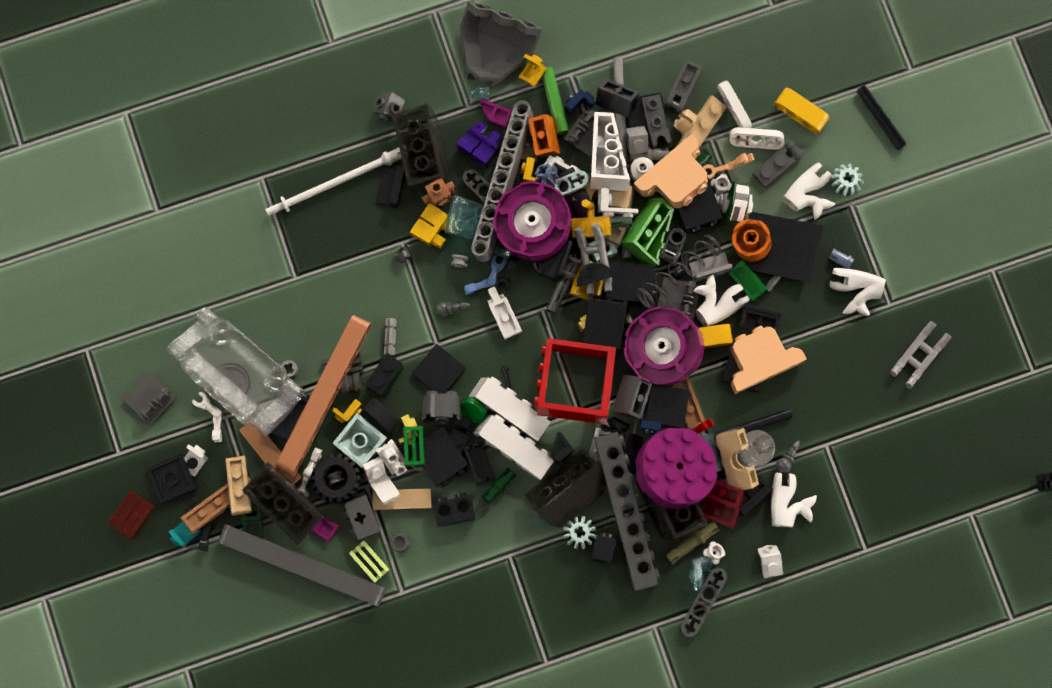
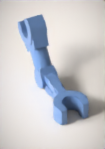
M494 255L491 260L492 270L489 278L476 284L465 285V294L469 295L479 289L494 286L498 273L506 265V259L504 258L501 264H497L495 261L497 255Z

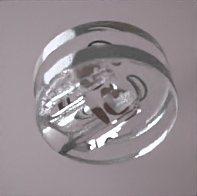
M754 430L748 432L746 437L749 447L738 451L739 457L748 466L761 467L773 458L775 443L772 437L764 431Z

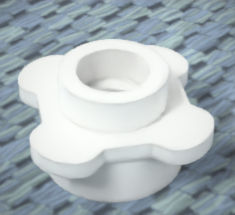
M721 174L717 179L711 180V186L715 188L718 196L727 190L730 191L732 183H730L726 174Z
M710 542L708 549L703 551V555L716 565L719 563V559L725 556V551L720 544Z

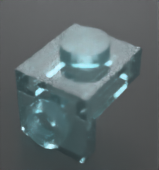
M701 557L692 560V571H689L690 583H694L695 590L703 589L704 579L702 572L711 571L712 558Z

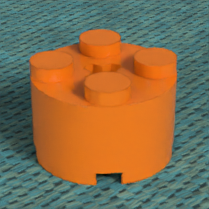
M746 219L738 223L734 228L732 243L736 254L747 262H754L763 259L769 253L772 247L771 236L768 227L762 221Z

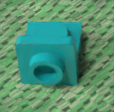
M183 521L174 530L171 529L169 531L171 535L170 540L177 547L179 545L186 547L202 532L199 529L192 534Z

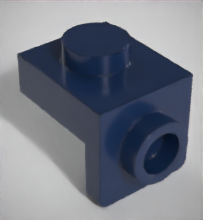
M580 89L575 96L572 94L565 102V110L571 115L583 102L592 109L595 104L594 97L588 91L584 92Z
M644 411L639 430H642L644 434L655 435V433L660 431L661 423L647 421V411Z

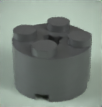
M427 391L426 396L422 397V422L426 424V420L430 421V425L451 426L453 421L459 424L461 422V398L457 396V392L447 391L446 394H438L437 391Z

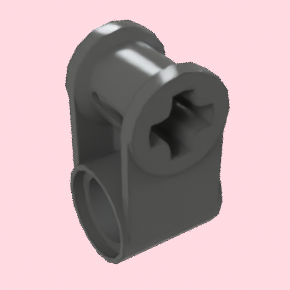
M676 228L669 233L664 248L660 251L658 260L662 259L669 263L677 262L686 239V234L682 229ZM672 235H680L682 241L678 243L674 242L672 240Z

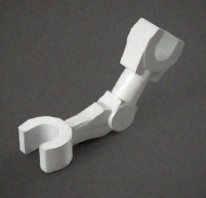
M199 392L203 401L197 403L193 400L192 403L195 407L202 410L206 409L213 415L214 430L212 431V440L214 442H222V412L211 404L204 393Z
M315 447L310 462L304 470L302 484L293 492V498H296L298 493H302V501L305 502L309 497V491L306 487L313 474V467H316L317 461H320L322 457L321 449Z

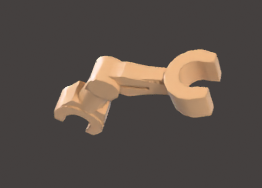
M743 153L734 161L728 162L725 165L714 168V166L708 164L703 166V168L711 171V175H708L709 180L714 178L715 173L735 170L740 165L752 162L754 157L752 153L747 155Z

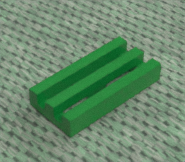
M423 426L403 427L405 466L425 465ZM415 430H419L420 461H417ZM408 431H411L412 462H409Z

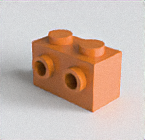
M544 114L529 118V131L533 139L532 147L535 155L545 158L549 157V155L560 154L553 117Z

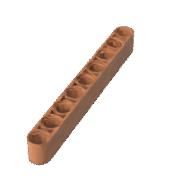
M355 315L349 320L276 463V470L292 478L297 474L371 328L370 322Z

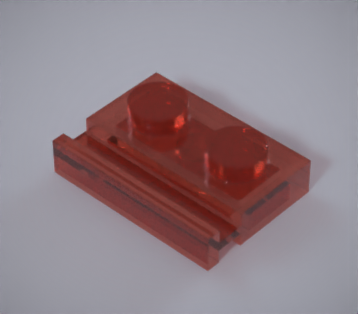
M130 490L108 523L133 539L155 506Z

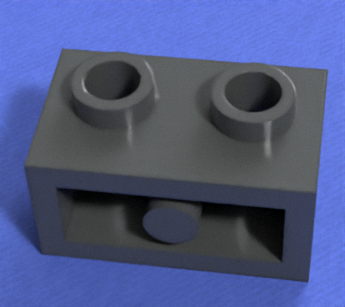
M623 374L612 411L624 417L641 419L652 383L643 380L641 377Z

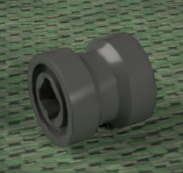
M359 372L346 376L341 385L342 394H348L350 391H362Z

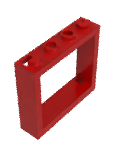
M547 338V345L542 346L541 356H544L545 359L544 362H540L539 367L542 379H538L536 389L540 391V395L535 396L534 407L538 408L537 415L606 425L616 347ZM551 351L606 358L600 410L545 403Z

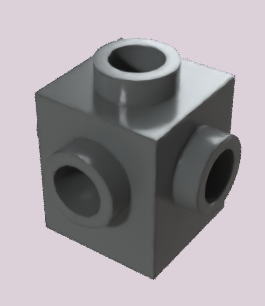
M380 92L378 99L375 101L373 113L378 115V119L381 121H397L401 115L405 100L393 92Z

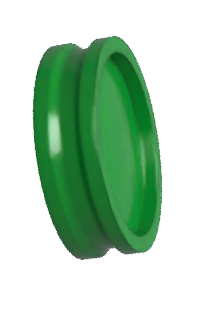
M468 397L460 405L463 416L473 423H481L487 416L486 407L476 398Z

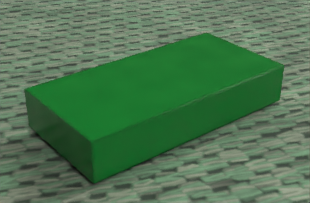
M743 260L728 272L737 284H741L743 291L752 301H755L768 289Z

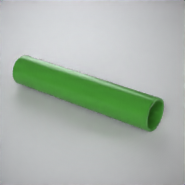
M547 67L542 75V80L551 116L554 120L556 135H563L568 133L569 129L554 70L552 67Z

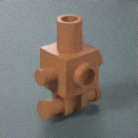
M440 178L425 186L428 194L423 196L422 199L427 205L432 203L435 206L439 205L442 207L450 202L451 194L456 193L454 190L455 186L452 181L445 184L443 179Z

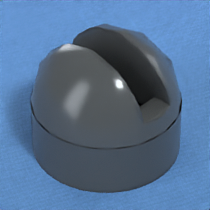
M403 246L393 256L400 263H405L406 259H410V252L406 246Z

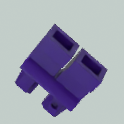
M478 121L473 127L470 126L466 134L459 139L456 145L458 150L487 168L498 151L501 135L493 131L487 138L483 135L487 126Z

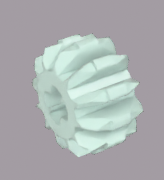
M842 164L840 169L836 168L834 170L835 174L831 176L834 182L831 185L832 187H838L836 193L842 190L843 196H846L847 192L852 196L855 191L858 192L861 189L859 185H862L864 182L860 179L863 173H857L858 167H855L853 170L852 164H849L847 168Z
M575 516V524L568 520L567 524L571 528H563L564 531L570 532V534H565L563 537L564 539L571 537L567 544L571 545L574 541V549L578 548V543H581V548L585 549L584 541L591 545L592 542L588 537L596 538V535L590 534L596 528H589L588 526L592 521L589 520L585 524L584 516H582L581 522H578V518ZM582 528L585 536L581 535V538H578L574 530Z

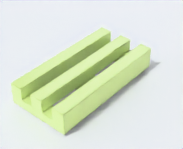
M364 540L349 553L374 583L389 571V568ZM362 547H365L384 569L382 572L362 551ZM357 552H359V553L361 554V556L367 561V563H368V564L374 569V571L378 574L376 577L370 572V570H369V569L363 564V562L357 557V555H356Z

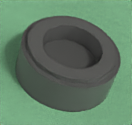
M395 533L390 538V546L396 552H404L409 547V538L404 533Z

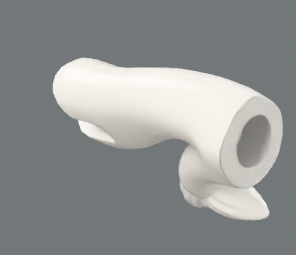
M819 162L804 172L783 197V201L794 211L811 206L815 220L821 216L823 209H829L835 205L834 202L813 195H805L807 192L820 189L831 179L829 171L820 178L816 175L822 167Z
M833 268L832 274L840 277L843 276L845 279L844 283L830 281L829 287L832 289L847 292L864 288L848 304L843 314H851L858 311L861 315L870 316L865 302L870 299H881L885 279L863 271Z
M714 274L708 277L706 285H701L694 289L695 293L706 297L705 302L695 311L699 322L704 327L712 326L741 309L745 303L749 302L748 295L738 299L736 302L732 298L733 295L743 290L741 284L727 289L716 306L717 295Z
M775 473L773 490L771 491L772 526L793 527L798 514H801L810 523L812 522L813 514L810 508L816 502V495L794 503L787 508L796 490L797 481L794 474H788L787 486H782V473Z

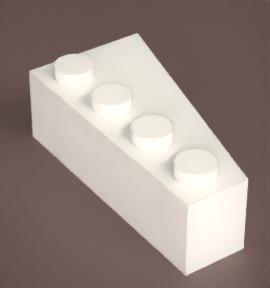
M594 113L590 189L629 190L630 177L627 172V165L623 156L614 113Z
M481 378L468 397L480 400L487 410L497 412V415L506 422H511L512 426L532 440L538 441L551 423L547 420V417L537 415V412L531 408V403L525 399L519 400L515 397L517 394L509 388L505 390L500 386L501 382L496 378Z
M487 415L477 425L472 434L476 437H483L486 444L499 449L503 456L511 461L514 460L516 465L536 479L541 480L554 462L550 458L551 454L543 448L541 450L536 448V443L530 438L526 437L524 439L519 435L521 432L515 427L510 426L509 428L504 424L505 420L499 415Z

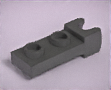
M660 94L641 98L651 148L656 149L657 140L660 139L664 141L666 147H669L671 145V138Z

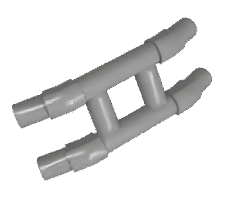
M599 224L592 225L597 245L587 247V241L581 227H576L574 232L578 247L580 248L583 266L590 263L589 254L599 253L600 262L609 267L605 239ZM612 277L603 279L604 292H612ZM594 282L585 284L587 295H594Z
M932 321L920 332L890 371V374L896 377L907 362L916 370L905 384L908 389H912L931 362L952 338L948 333H945L933 348L923 342L937 326ZM918 348L928 354L922 363L912 357Z

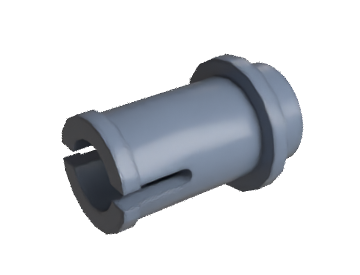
M833 249L829 260L844 266V269H849L854 261L851 255L847 256L836 249Z

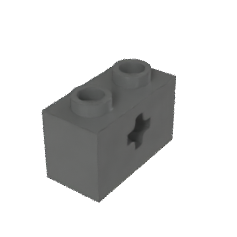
M367 495L344 503L345 509L342 510L346 520L350 519L352 523L350 531L353 538L357 537L361 541L381 533ZM358 514L366 516L363 519L364 523L356 522V519L359 518Z

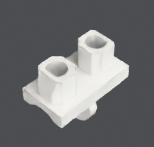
M392 439L381 448L376 449L392 475L396 473L397 476H400L407 471L405 459Z

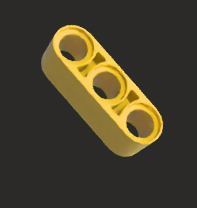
M784 88L774 103L779 110L816 134L821 132L830 119V116L825 111L789 88Z
M730 324L699 328L704 339V349L733 344Z

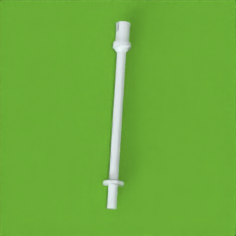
M403 146L388 153L385 151L381 158L285 200L282 196L280 197L282 202L265 210L268 216L283 209H286L288 213L290 212L289 207L379 166H391L393 162L407 157L406 152H403Z

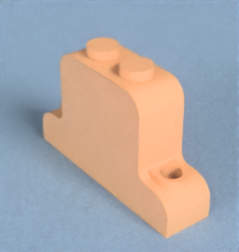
M691 134L634 182L635 190L643 197L659 192L673 208L689 205L695 195L702 194L708 187L707 172L695 160L700 154L697 139Z
M759 326L752 330V334L748 336L742 334L735 338L736 342L731 347V354L740 372L732 375L731 388L734 394L742 392L802 364L806 357L799 348L792 347L785 350L776 331L772 327L763 328Z

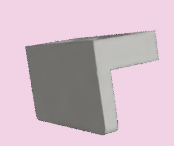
M725 253L702 259L705 262V266H702L699 261L689 263V269L695 282L708 279L712 274L717 276L727 273L732 269V264L728 263Z

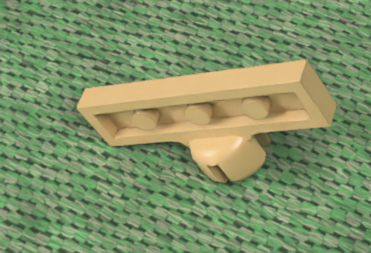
M710 96L697 115L689 109L682 111L678 115L680 119H676L674 122V127L682 133V138L676 147L691 134L697 139L700 147L727 106L716 97Z

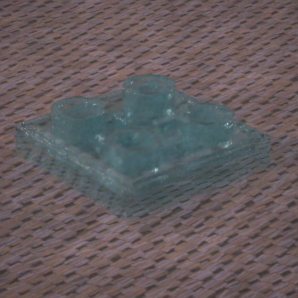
M457 195L452 196L445 233L473 242L484 205Z

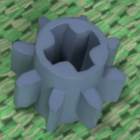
M549 163L540 165L535 172L537 176L536 181L553 186L559 178L557 168L554 165L550 166Z

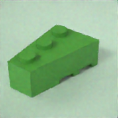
M662 197L648 199L620 244L642 264L659 266L660 260L658 258L661 249L664 248L665 243H663L665 233L669 230L674 209Z

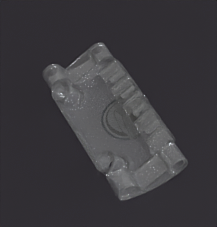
M203 307L195 317V324L174 339L166 349V352L180 363V367L185 374L243 424L249 423L264 437L271 433L287 417L304 394V390L287 376V372L283 367L227 319H220L208 307Z

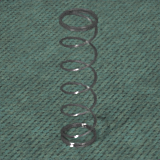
M709 234L703 236V241H696L694 244L695 253L690 251L682 253V264L674 261L670 262L668 266L669 274L663 272L656 274V285L644 283L642 288L636 290V295L640 302L648 309L654 308L655 302L651 295L643 289L644 286L647 284L655 286L660 294L666 298V294L658 287L656 279L658 274L669 276L672 282L679 287V283L671 276L670 265L677 263L683 266L686 273L692 277L691 271L684 266L683 255L691 253L697 257L702 266H705V262L696 253V244L703 242L712 254L718 256L721 254V247L718 241ZM705 237L710 238L715 243L719 253L712 245L707 243ZM639 291L642 292L645 301H644L643 298L641 297ZM645 295H646V296L648 297V299L650 300L652 306L648 303V301H647Z

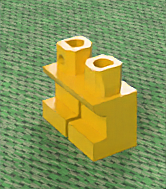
M429 203L421 214V219L419 218L411 229L410 235L424 242L429 247L433 245L441 249L446 239L439 235L440 232L444 230L451 234L456 226L446 213L432 203Z

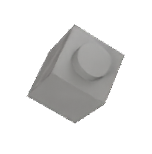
M645 127L626 128V142L629 153L649 152L648 134Z

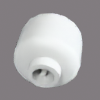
M645 157L635 159L630 167V177L632 180H638L654 166L653 162Z

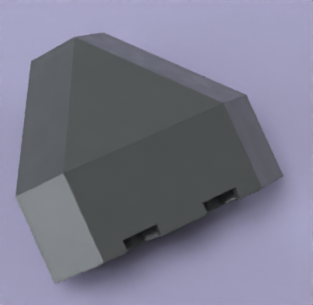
M468 1L460 25L467 79L486 83L489 87L493 88L527 61L524 58L525 54L532 57L542 29L532 21L526 19L521 21L514 18L515 15L502 10L500 12L489 9L490 6L484 3Z

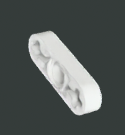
M726 80L718 84L719 93L738 127L752 128L751 121L730 83Z
M736 127L730 131V143L737 147L777 150L784 145V135L777 130ZM754 136L762 137L760 141L752 140Z

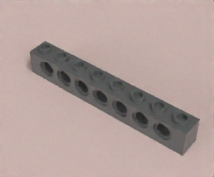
M618 432L594 437L633 589L636 591L658 585L657 579H660L657 567L654 568L652 560H655L652 548L649 549L647 541H650L647 529L644 530L642 522H645L644 515L637 507V504L640 503L639 496L632 488V485L635 484L634 477L627 469V466L630 465L629 458L622 450V447L625 446L623 436L619 435ZM610 448H615L618 452L617 457L614 459H610L607 455ZM615 467H621L623 471L619 478H615L612 474ZM620 486H626L628 490L627 494L623 497H620L617 493ZM625 505H631L633 509L632 513L628 516L622 512ZM629 525H637L638 529L635 534L628 533ZM634 544H642L643 548L640 553L633 552ZM639 563H647V570L645 572L638 571Z

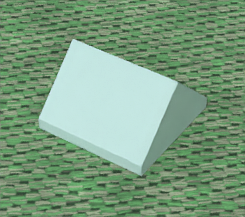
M356 413L333 444L363 468V464L369 462L377 454L376 449L383 446L387 437Z

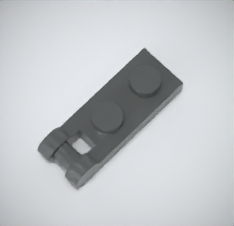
M687 59L685 60L664 107L668 109L671 107L679 114L683 111L703 66ZM675 96L681 99L680 103L673 100Z
M790 140L777 153L757 168L752 175L765 188L800 159L804 152L801 149L798 150L795 142ZM790 151L793 156L789 158L785 153Z

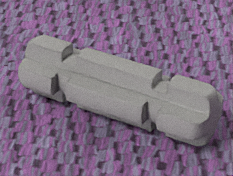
M387 318L385 320L387 329H385L384 344H386L383 350L384 355L386 353L391 356L395 354V347L393 345H395L396 329L394 327H396L397 320L394 318Z

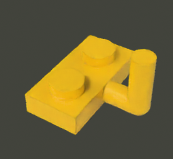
M586 199L583 200L582 206L587 208V217L572 219V238L576 239L574 232L576 227H581L585 238L594 237L593 224H599L604 236H611V217H595L594 203Z

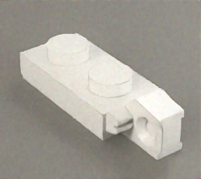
M495 286L488 289L491 297L488 300L489 308L504 340L521 333V327L507 298L503 294L499 295Z

